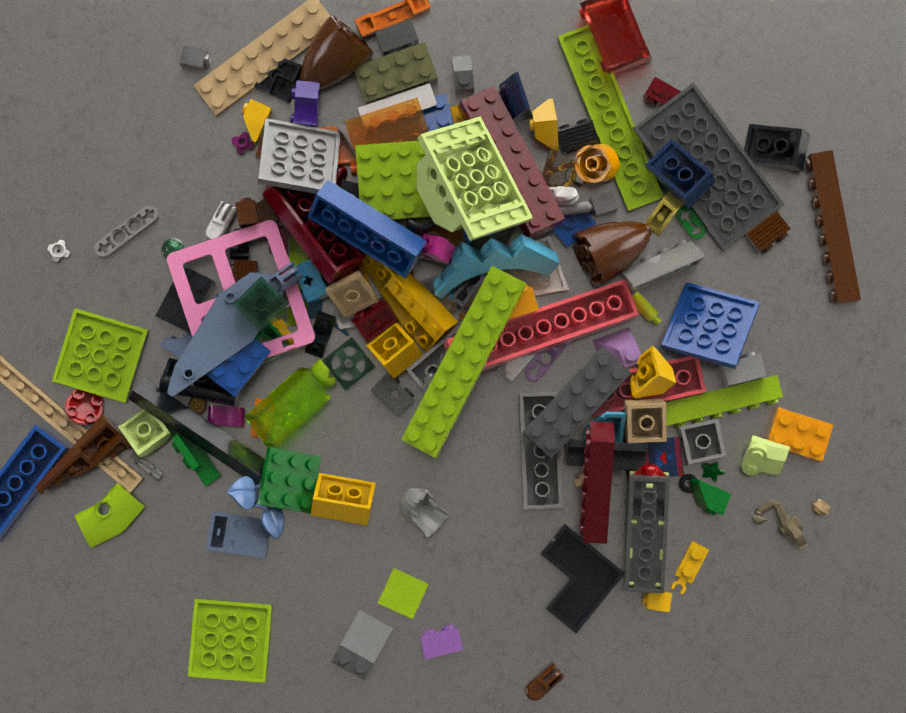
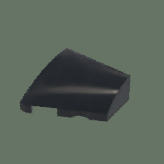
M283 59L277 68L267 73L269 77L260 84L258 82L255 83L254 87L266 94L290 103L292 100V88H296L297 80L300 81L302 65L288 59Z

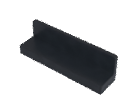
M569 439L568 466L583 467L585 462V440ZM615 442L613 469L638 470L645 464L647 444Z

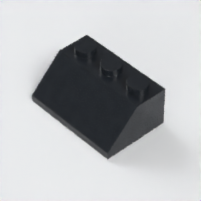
M183 266L195 303L201 304L206 302L216 283L210 278ZM173 281L155 316L188 333L190 328Z

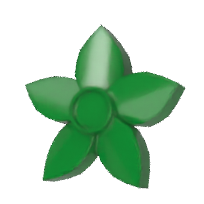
M718 462L712 465L703 463L705 471L702 477L704 478L711 476L712 480L716 482L717 475H723L725 472L718 469Z

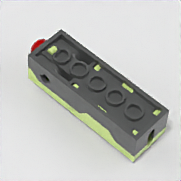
M644 464L637 471L629 472L625 592L664 593L670 477L669 472H662L654 464Z

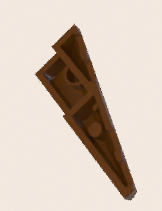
M102 414L35 488L40 494H43L44 490L54 485L59 486L65 479L69 477L74 478L100 465L99 462L108 457L113 458L117 456L116 453L124 449H131L132 446L121 432Z

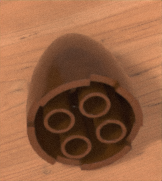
M330 15L308 47L301 67L300 80L320 82V89L326 88L352 74L374 52L363 39L361 40L353 32L352 28L335 15Z
M608 222L574 233L572 238L573 240L575 239V245L572 247L582 271H586L591 276L590 281L593 285L599 286L623 272L639 257L650 241L652 232L648 225L641 222Z

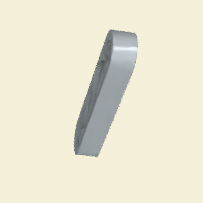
M151 205L145 206L95 244L96 254L102 258H107L158 220L159 213L157 209ZM146 211H154V218H146L144 220L146 224L143 225L142 221L138 217L141 215V217L144 218L147 216ZM132 221L139 222L140 227L137 231L130 230L129 225ZM118 232L124 234V240L120 243L114 240V235ZM109 238L114 245H116L114 248L112 247V245L108 246L106 248L108 251L107 253H104L103 251L99 252L101 250L100 246L102 244L104 246H107L109 244V242L107 241Z

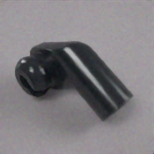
M431 217L423 223L414 221V219H409L406 222L407 229L419 235L424 234L436 225Z

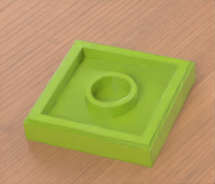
M393 568L378 604L413 619L429 584Z

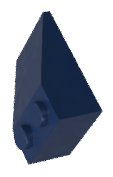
M515 72L499 85L500 91L498 93L514 123H518L532 118V113L519 73Z
M673 139L645 164V167L688 209L715 183L713 173Z

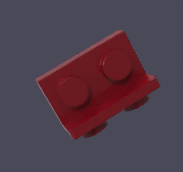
M654 77L643 97L646 98L645 101L652 106L657 104L661 107L681 91Z
M382 298L378 299V302L370 305L364 311H358L353 316L354 318L351 319L366 342H369L398 321Z

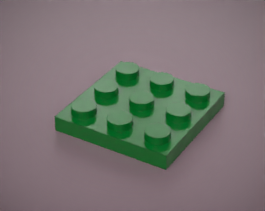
M267 447L257 504L311 514L321 457Z

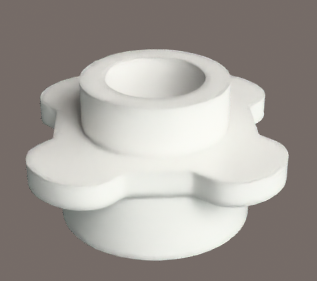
M63 240L48 246V251L51 253L54 262H58L61 258H67L70 255Z

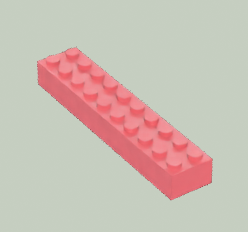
M624 279L541 307L538 311L509 319L482 371L634 320L639 313L626 280ZM454 337L449 338L445 341L444 347L446 349V352L450 347Z

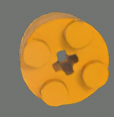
M607 144L587 145L577 153L575 170L578 176L586 182L599 183L609 181L620 169L617 153Z

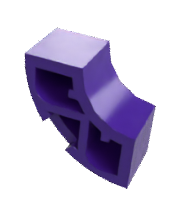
M297 80L296 88H292V99H295L294 114L290 116V123L317 128L320 82Z

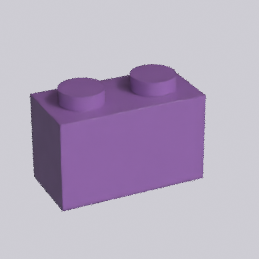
M452 624L443 626V631L435 632L434 629L423 631L424 635L420 636L425 659L462 651L463 647L458 627L454 628Z

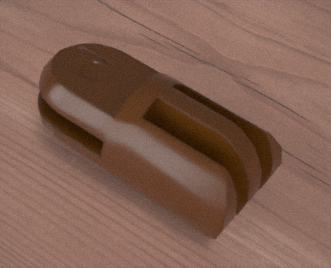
M553 662L526 687V695L530 700L538 701L542 699L565 677L563 673L560 674L559 668H555L556 665Z

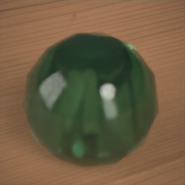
M169 238L164 241L161 253L167 260L170 253L184 249L185 246L181 240Z

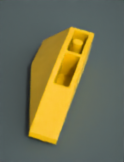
M363 252L362 254L365 258L362 264L399 323L427 353L450 333L458 321L410 273L404 278Z

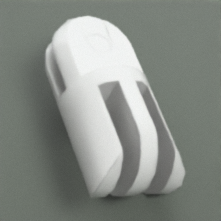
M548 186L558 205H573L578 201L579 194L575 188Z
M223 201L220 202L206 229L208 240L226 234L237 213L236 207L225 204Z

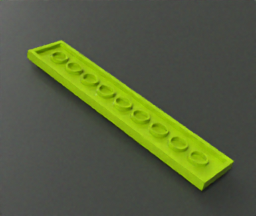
M591 23L558 36L559 43L590 120H593L600 144L609 145L618 155L620 169L617 171L614 179L627 211L630 212L663 199L664 196L656 177L645 167L649 159L641 140L632 129L635 126L594 24Z
M491 266L401 439L402 441L437 458L527 283Z

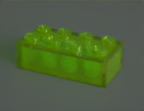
M299 367L247 413L245 418L266 446L276 448L327 403L331 397L310 368Z

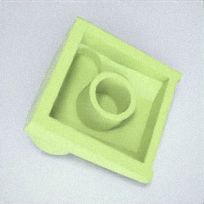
M144 409L124 424L118 426L140 458L153 453L165 444L172 435L163 422Z
M752 435L740 468L749 476H756L761 473L778 477L790 447Z

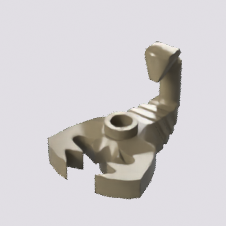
M770 500L757 508L753 516V520L757 525L767 521L766 517H762L763 514L775 508L782 524L780 530L785 537L790 536L799 550L807 547L806 539L801 532L803 526L796 516L790 518L778 500Z

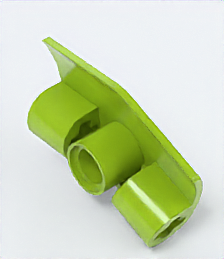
M117 482L100 502L74 516L90 548H93L124 532L145 506ZM104 504L109 507V512L106 515H102L100 512V508Z

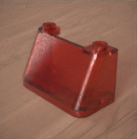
M586 0L580 3L581 9H579L582 20L586 19L603 60L600 62L603 72H608L609 75L652 60L628 0Z

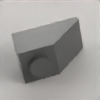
M471 55L452 57L455 95L474 93Z

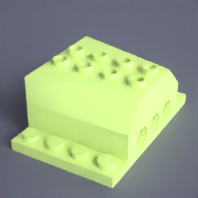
M481 116L426 132L417 137L426 154L417 163V191L435 224L451 232L464 228L469 240L472 241L528 222L533 218Z

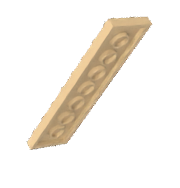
M307 0L194 84V88L217 117L255 88V83L258 82L260 84L269 77L267 73L277 68L283 59L292 61L307 50L320 27L330 16L319 0Z

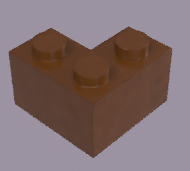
M247 197L239 199L240 202H235L238 223L241 229L267 220H272L277 225H280L279 217L265 198L260 199V202H256Z

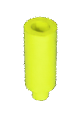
M637 291L632 296L637 311L648 322L652 321L657 325L662 321L657 316L659 312Z

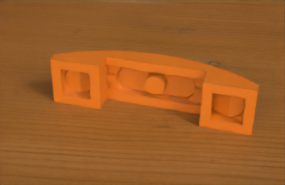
M403 0L373 14L372 12L354 19L361 36L366 37L375 34V31L412 19L429 10L431 6L428 0Z

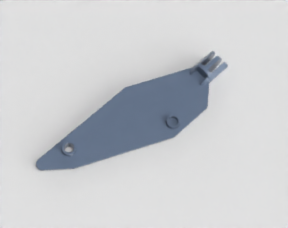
M293 261L274 274L250 272L217 296L174 367L167 390L170 396H175L253 342L284 290L304 277L302 273L296 275L299 272L297 267L291 269L295 265ZM187 371H192L191 377L185 376Z

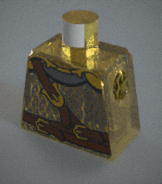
M550 148L541 173L547 185L569 187L571 182L580 186L583 183V180L575 172L576 161Z

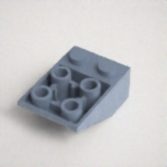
M212 511L206 550L265 559L269 534L259 518Z

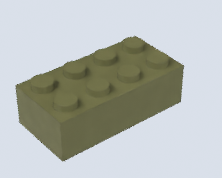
M425 42L363 63L354 70L366 105L429 83L431 85L438 82V77Z

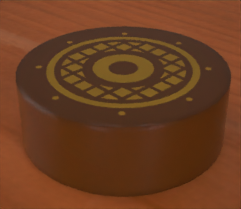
M191 398L188 402V408L199 415L204 414L207 410L208 405L205 400Z

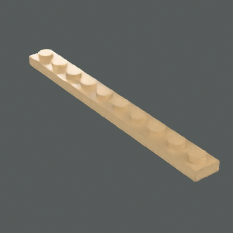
M0 356V382L72 444H75L88 430L82 425L72 422L58 404ZM118 456L108 457L99 462L100 465L98 466L130 493L144 479Z

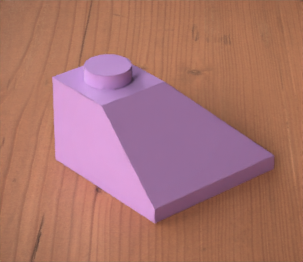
M629 327L593 340L597 352L604 347L626 368L637 365L636 363L641 353Z

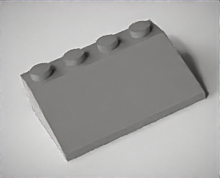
M683 240L675 244L676 248L671 250L668 248L662 249L653 258L649 255L640 259L641 263L637 265L632 263L620 275L622 280H626L630 293H633L698 265L705 257L704 253L692 241L686 243Z

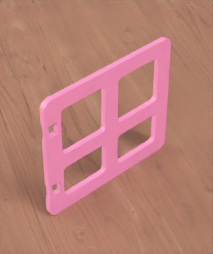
M267 220L168 255L167 263L192 337L216 298L196 304L183 265L208 255L212 256L223 290H226L236 282L225 251L237 245L266 237L279 271L288 265L290 261L278 226L274 221ZM297 282L284 291L287 294L298 330L262 343L271 351L267 358L311 344L315 339V334ZM293 338L294 344L283 348L281 341Z

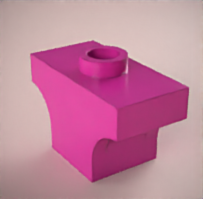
M424 234L422 239L427 241L421 254L431 257L438 262L448 264L456 246L448 242L449 240L444 237Z

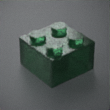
M262 276L234 303V307L261 334L290 307L289 302Z

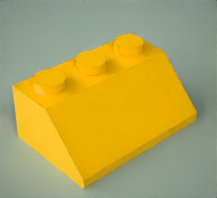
M319 473L312 500L311 516L368 526L376 483Z

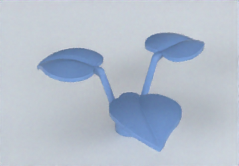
M244 476L236 480L226 493L243 509H250L251 507L264 509L265 511L261 515L262 524L272 538L278 539L284 527L282 510L276 507L268 508V506L255 503L258 500L256 489L260 488V484L255 486L250 477Z

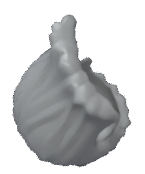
M413 487L407 490L401 497L399 503L400 511L404 518L410 524L420 529L425 539H428L438 532L439 528L448 519L449 512L435 504L433 496L427 489Z

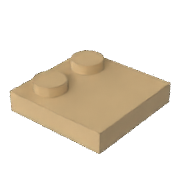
M360 271L325 287L326 293L345 318L378 302V296Z

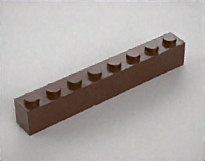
M833 150L811 153L807 160H805L807 171H810L811 174L809 186L810 189L814 190V197H812L813 206L818 211L816 223L818 227H821L822 234L819 235L821 245H824L825 249L823 260L825 264H828L829 271L826 272L828 283L831 282L832 286L830 297L832 301H835V305L858 302L861 300Z

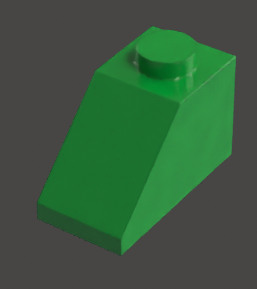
M691 478L690 483L698 506L705 509L704 513L712 516L716 514L724 515L731 493L704 481Z

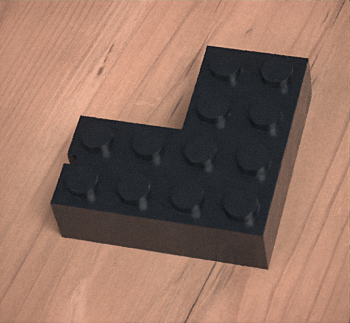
M563 524L553 537L555 542L551 540L541 551L540 555L566 575L569 580L545 609L577 634L625 573L589 543H584V539L570 527Z

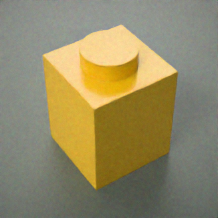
M644 593L642 604H645L646 609L670 612L672 593Z

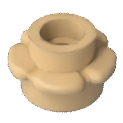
M818 499L815 503L813 502L815 506L813 508L814 511L821 516L824 513L826 515L829 514L828 511L831 507L821 499Z

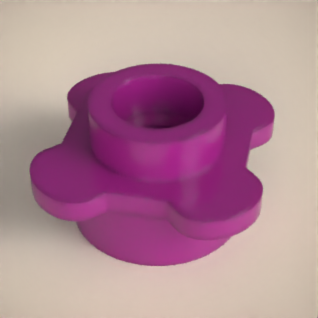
M242 132L240 136H234L231 140L239 154H243L244 151L254 147V143L250 141L247 132Z

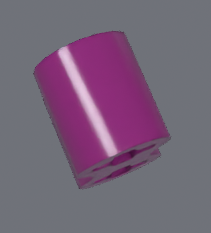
M209 405L207 421L215 426L243 427L245 408Z

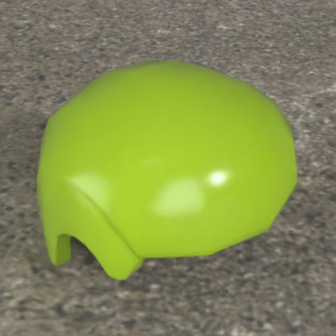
M318 359L311 367L310 375L312 380L323 388H332L336 384L335 377L329 375V368L321 359Z

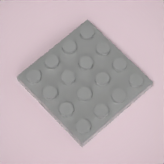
M265 118L257 183L315 194L318 193L327 180L336 184L341 132Z

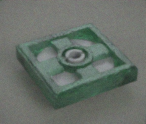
M352 337L322 360L345 391L376 368Z

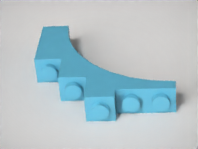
M520 234L517 239L513 240L510 246L490 238L481 247L480 251L461 242L453 251L451 256L452 262L446 266L440 276L435 278L432 284L435 296L442 299L449 291L462 282L489 272L491 266L500 270H529L549 276L560 262L556 251L523 234Z

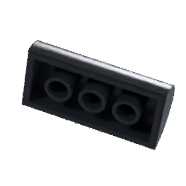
M168 359L160 379L159 389L167 392L174 367L178 360ZM187 371L185 376L191 377L192 371ZM205 374L177 395L236 407L240 392L234 397Z

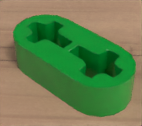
M682 207L677 211L676 219L692 239H701L705 235L706 228L693 210ZM682 211L689 213L688 219L691 221L690 223L686 219L682 220L680 218ZM691 224H693L696 228H701V235H698L697 233L694 235L692 233L694 228L691 226Z

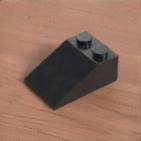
M749 124L744 151L754 164L803 172L810 134L798 128Z

